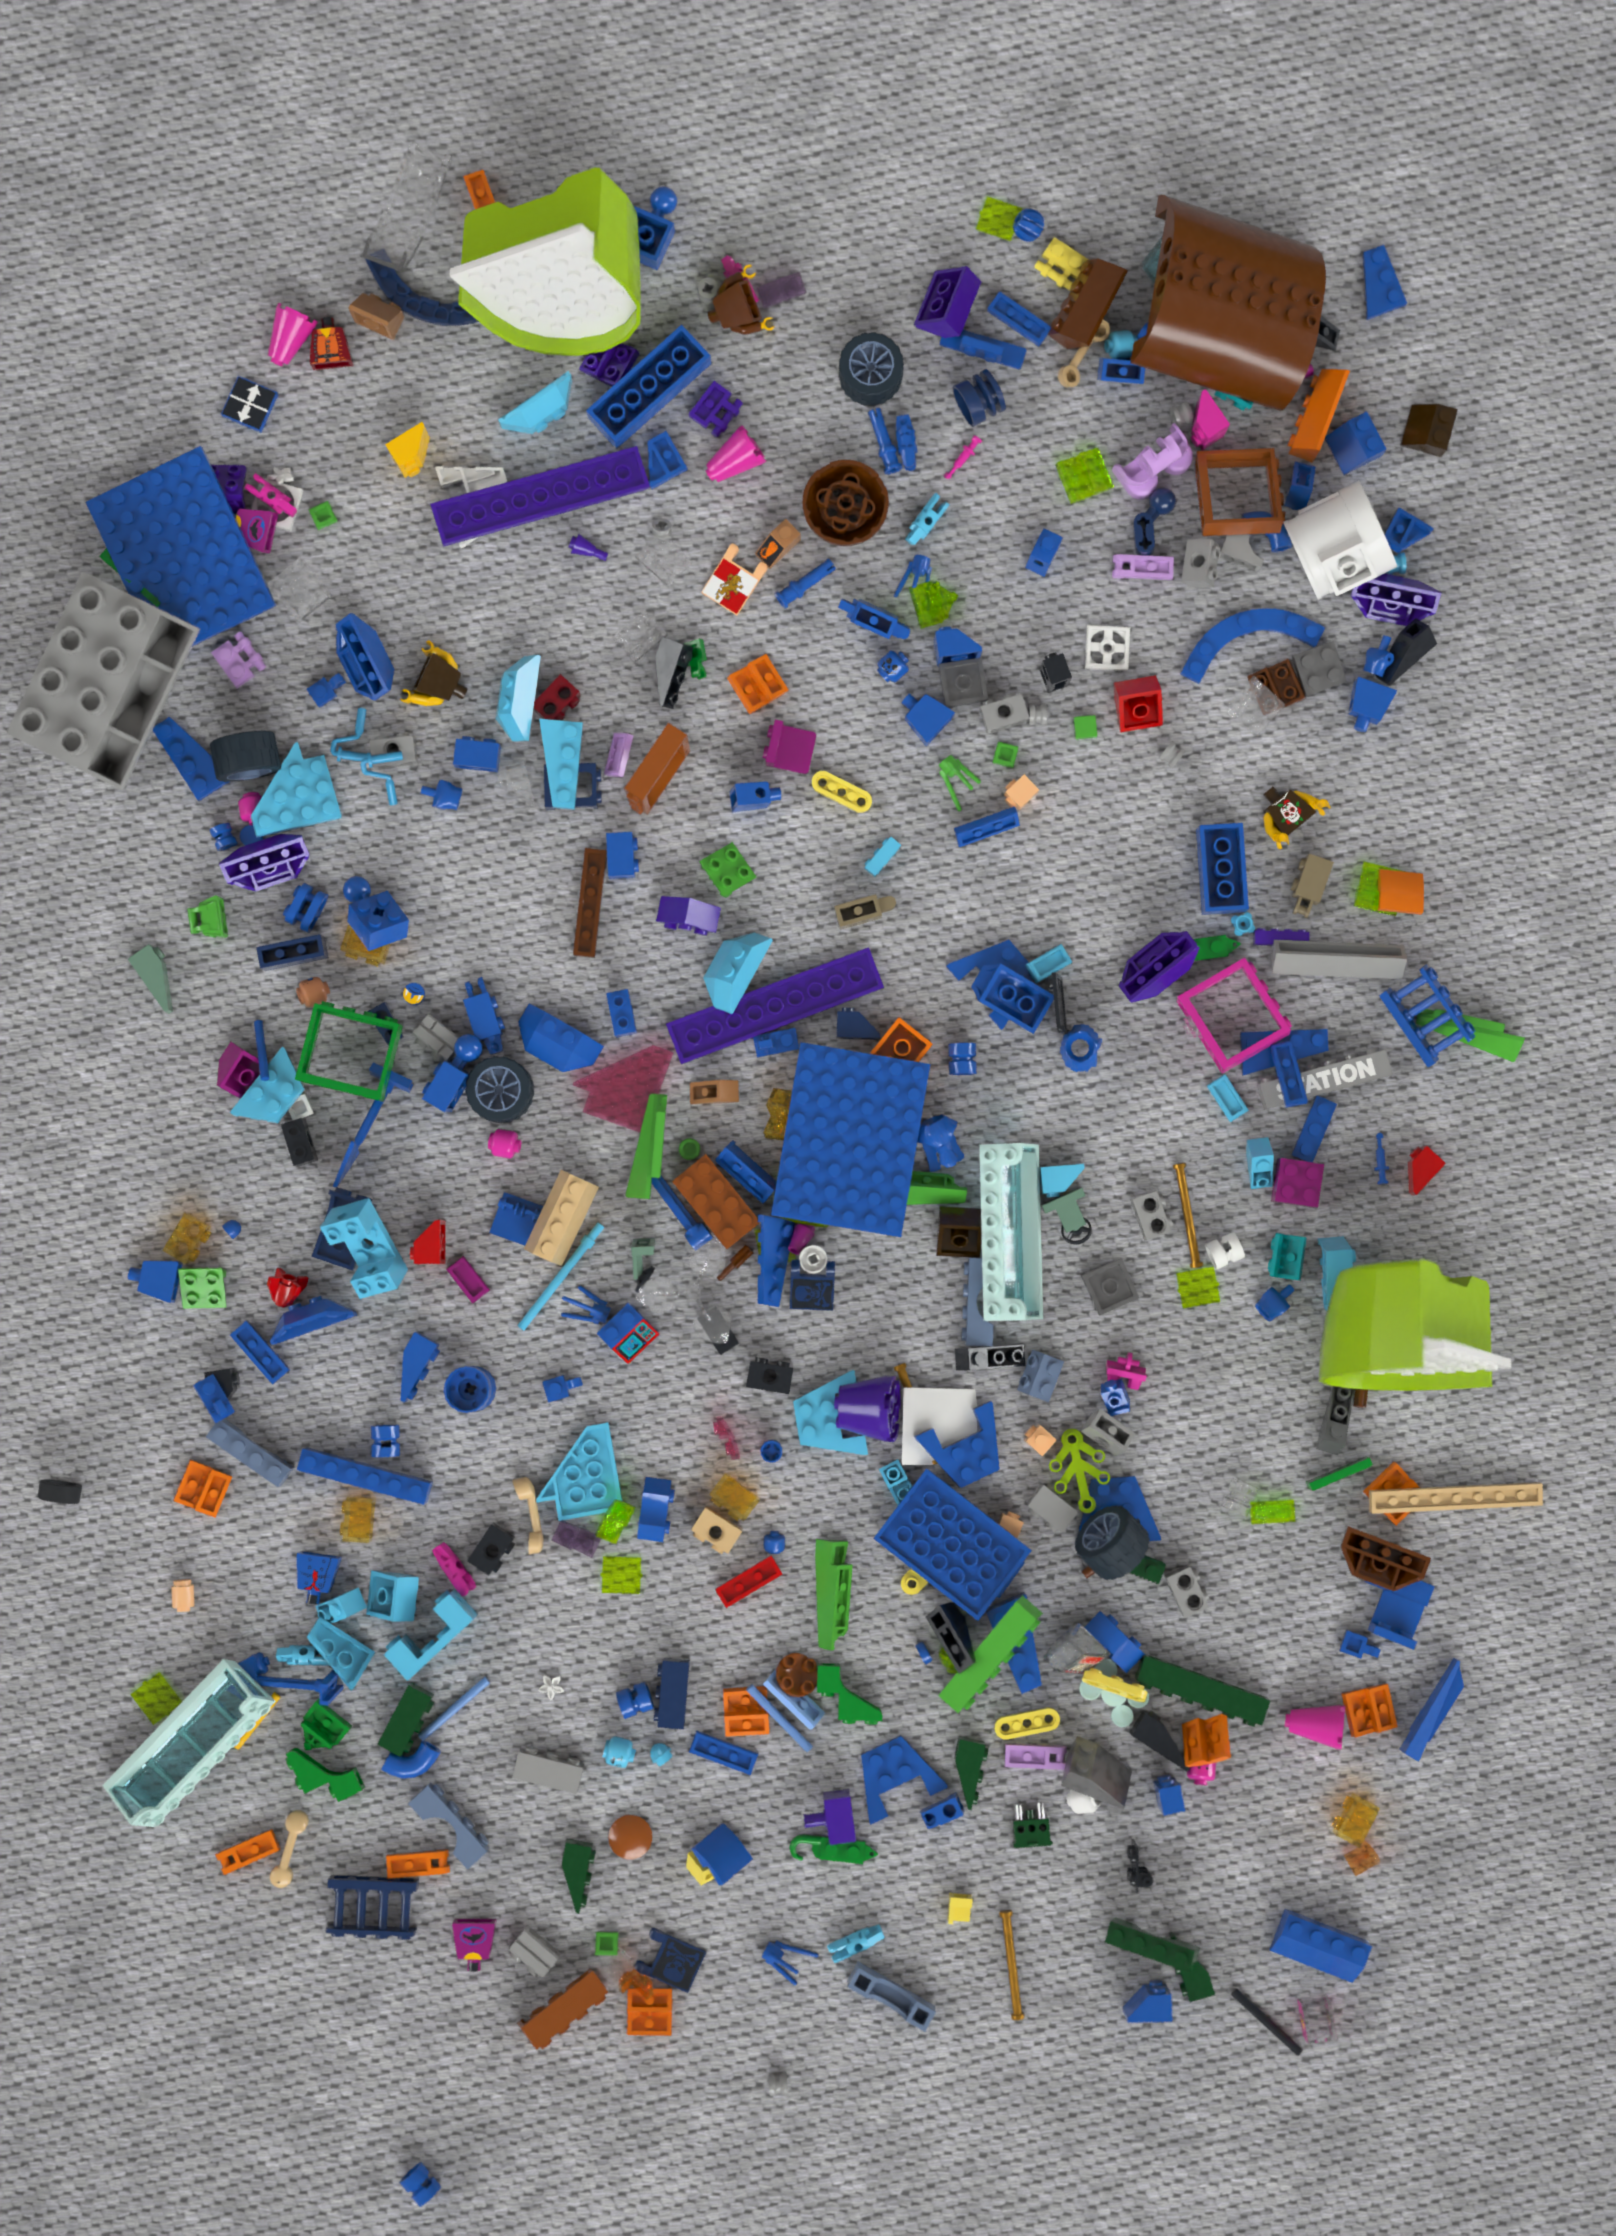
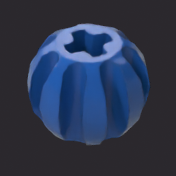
M1026 208L1016 216L1013 231L1023 241H1034L1043 231L1044 218L1037 210Z

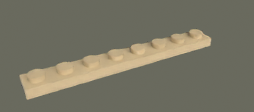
M1540 1482L1369 1490V1512L1372 1514L1543 1505V1486Z

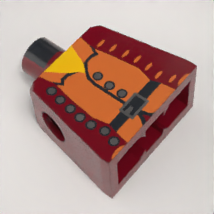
M333 317L322 318V329L312 330L310 365L312 369L322 370L354 366L343 328L335 327Z

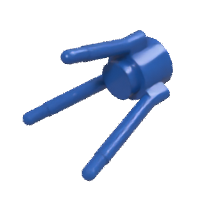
M914 555L913 562H909L908 569L894 594V597H898L911 571L915 575L912 588H916L919 577H924L926 574L925 611L929 610L930 575L932 567L929 566L930 558L924 555Z
M581 1285L578 1286V1289L598 1304L594 1303L593 1307L566 1296L562 1297V1300L590 1311V1316H593L589 1317L563 1312L561 1313L562 1317L589 1321L595 1324H599V1322L605 1324L611 1307L606 1306L608 1302L601 1300Z
M776 1940L775 1944L769 1942L761 1958L765 1959L766 1963L774 1967L793 1985H797V1981L783 1970L778 1963L795 1974H798L799 1971L781 1959L784 1954L781 1949L816 1958L819 1956L818 1953L786 1945Z

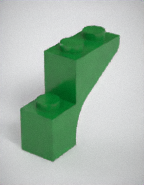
M818 1663L817 1693H821V1696L832 1697L834 1693H839L838 1720H842L844 1724H855L856 1721H864V1724L876 1725L878 1721H882L883 1716L880 1708L844 1686L840 1677V1664Z
M293 1748L286 1753V1764L290 1770L293 1769L296 1775V1785L299 1790H303L304 1794L329 1782L330 1786H328L331 1796L340 1802L365 1788L356 1767L344 1772H334L324 1767L299 1748Z

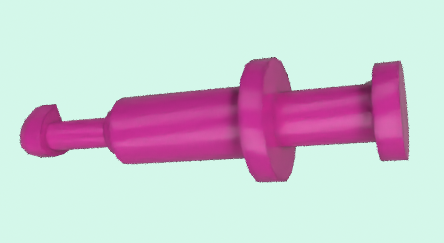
M974 435L968 447L963 445L962 448L964 450L955 460L954 467L949 473H945L944 477L946 479H950L956 469L961 468L970 455H975L973 450L978 443H982L981 439Z

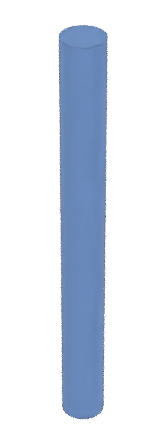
M486 1677L482 1678L418 1734L419 1738L422 1741L427 1739L487 1687L490 1681Z
M753 1684L746 1689L806 1752L812 1749L813 1746Z

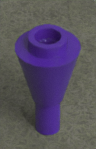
M579 533L577 537H572L568 547L572 549L571 554L594 556L606 561L609 554L596 548L595 545Z

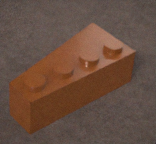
M592 1969L587 1970L565 1987L567 1991L564 1993L560 1991L552 1996L547 2002L548 2006L542 2005L533 2010L529 2020L525 2022L524 2019H521L517 2022L536 2050L546 2048L551 2044L552 2037L557 2033L561 2035L566 2032L573 2020L582 2019L588 2014V2008L593 2004L598 2006L606 1999L605 1995L608 1991Z

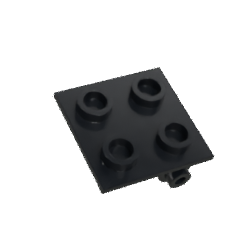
M1131 1839V1845L1127 1847V1856L1131 1863V1867L1127 1868V1880L1130 1881V1886H1133L1135 1892L1138 1893V1887H1150L1154 1880L1146 1867L1139 1866V1847L1135 1840Z

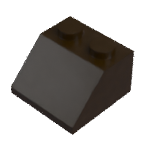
M1441 404L1411 405L1400 446L1442 457L1448 449L1458 409Z
M940 1206L936 1256L980 1258L982 1243L981 1209Z

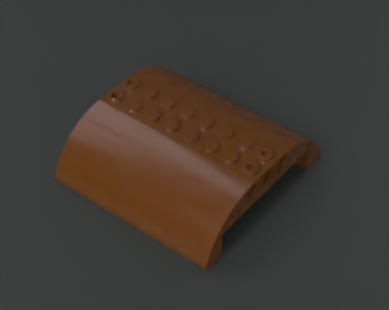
M1159 195L1155 217L1165 220L1147 333L1134 342L1130 363L1275 410H1284L1297 393L1305 378L1317 342L1326 286L1325 262L1321 252L1314 246L1166 195Z

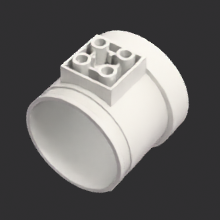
M1360 481L1338 490L1339 492L1299 510V515L1283 522L1318 600L1329 593L1335 592L1336 596L1397 567L1383 530Z

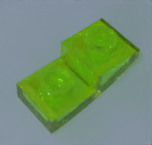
M615 1499L601 1520L595 1536L616 1544L623 1528L627 1527L636 1507Z

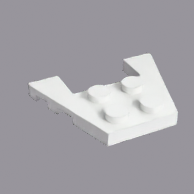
M435 467L442 488L464 482L466 492L470 493L507 482L503 467ZM477 538L459 542L460 548H464Z

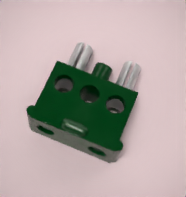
M1041 1802V1811L1040 1803H1037L1038 1818H1034V1810H1026L1027 1819H1023L1022 1804H1019V1819L1018 1804H1016V1819L1013 1820V1847L1051 1846L1053 1842L1050 1839L1049 1818L1045 1817L1044 1803ZM1032 1824L1034 1825V1829L1030 1831L1028 1830V1827ZM1045 1824V1829L1040 1830L1039 1826ZM1019 1825L1024 1827L1022 1831H1017Z

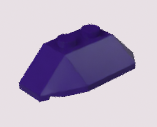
M1385 573L1353 588L1351 592L1352 599L1365 618L1407 626L1415 618L1421 621L1428 616L1436 614L1442 595L1441 591L1419 580Z
M278 834L239 847L222 860L219 866L227 884H234L256 892L297 878L310 853L302 835Z
M1187 931L1159 934L1127 960L1119 988L1131 1003L1156 997L1191 969L1200 947Z

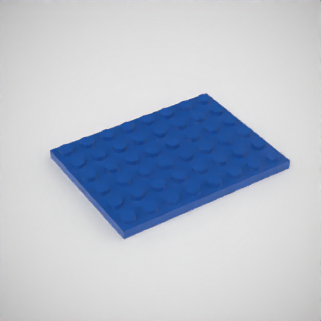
M199 446L85 502L128 594L156 607L140 593L144 587L156 598L158 596V600L161 603L156 608L199 628L200 631L192 647L277 606L203 447Z
M801 1042L771 1215L901 1237L930 1064Z

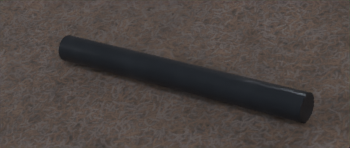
M1237 1988L1231 1993L1232 1997L1295 2055L1301 2054L1303 2049Z

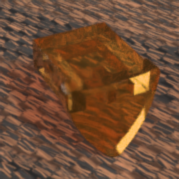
M1365 1840L1361 1842L1362 1845L1344 1855L1355 1876L1380 1864L1377 1853Z

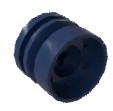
M987 369L980 371V376L978 374L973 375V385L968 380H963L952 388L956 403L971 427L986 421L985 410L992 417L996 416V410L999 413L1006 410L1002 390Z

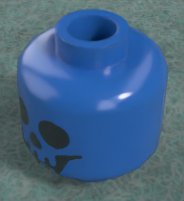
M891 650L878 661L879 668L877 671L887 682H897L909 671V667L906 664L909 659L903 652L897 653Z

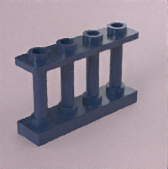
M331 1875L328 1878L327 1888H333L335 1892L334 1924H328L325 1933H331L332 1937H343L345 1934H353L355 1938L375 1935L377 1939L398 1936L397 1938L400 1940H409L415 1936L417 1927H409L411 1894L419 1888V1878L388 1879V1877ZM347 1889H356L355 1892L358 1893L356 1925H343L344 1892ZM369 1890H378L380 1894L378 1926L365 1925L366 1894ZM391 1891H400V1894H402L400 1927L387 1926L388 1896Z

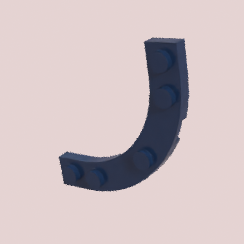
M384 249L365 258L382 292L406 314L423 322L442 326H461L479 322L463 309L458 302H453L452 304L440 303V301L424 296L421 297L413 292L397 275Z

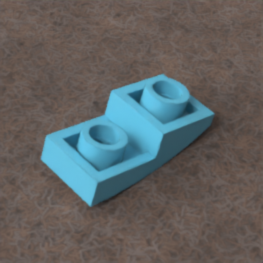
M897 1459L880 1468L879 1471L895 1502L899 1505L912 1488V1485Z

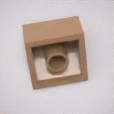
M362 293L348 308L355 323L394 340L405 318L398 305L394 303H389L388 305L374 294L367 295Z

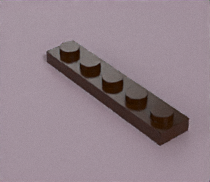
M585 848L573 956L595 958L607 850Z

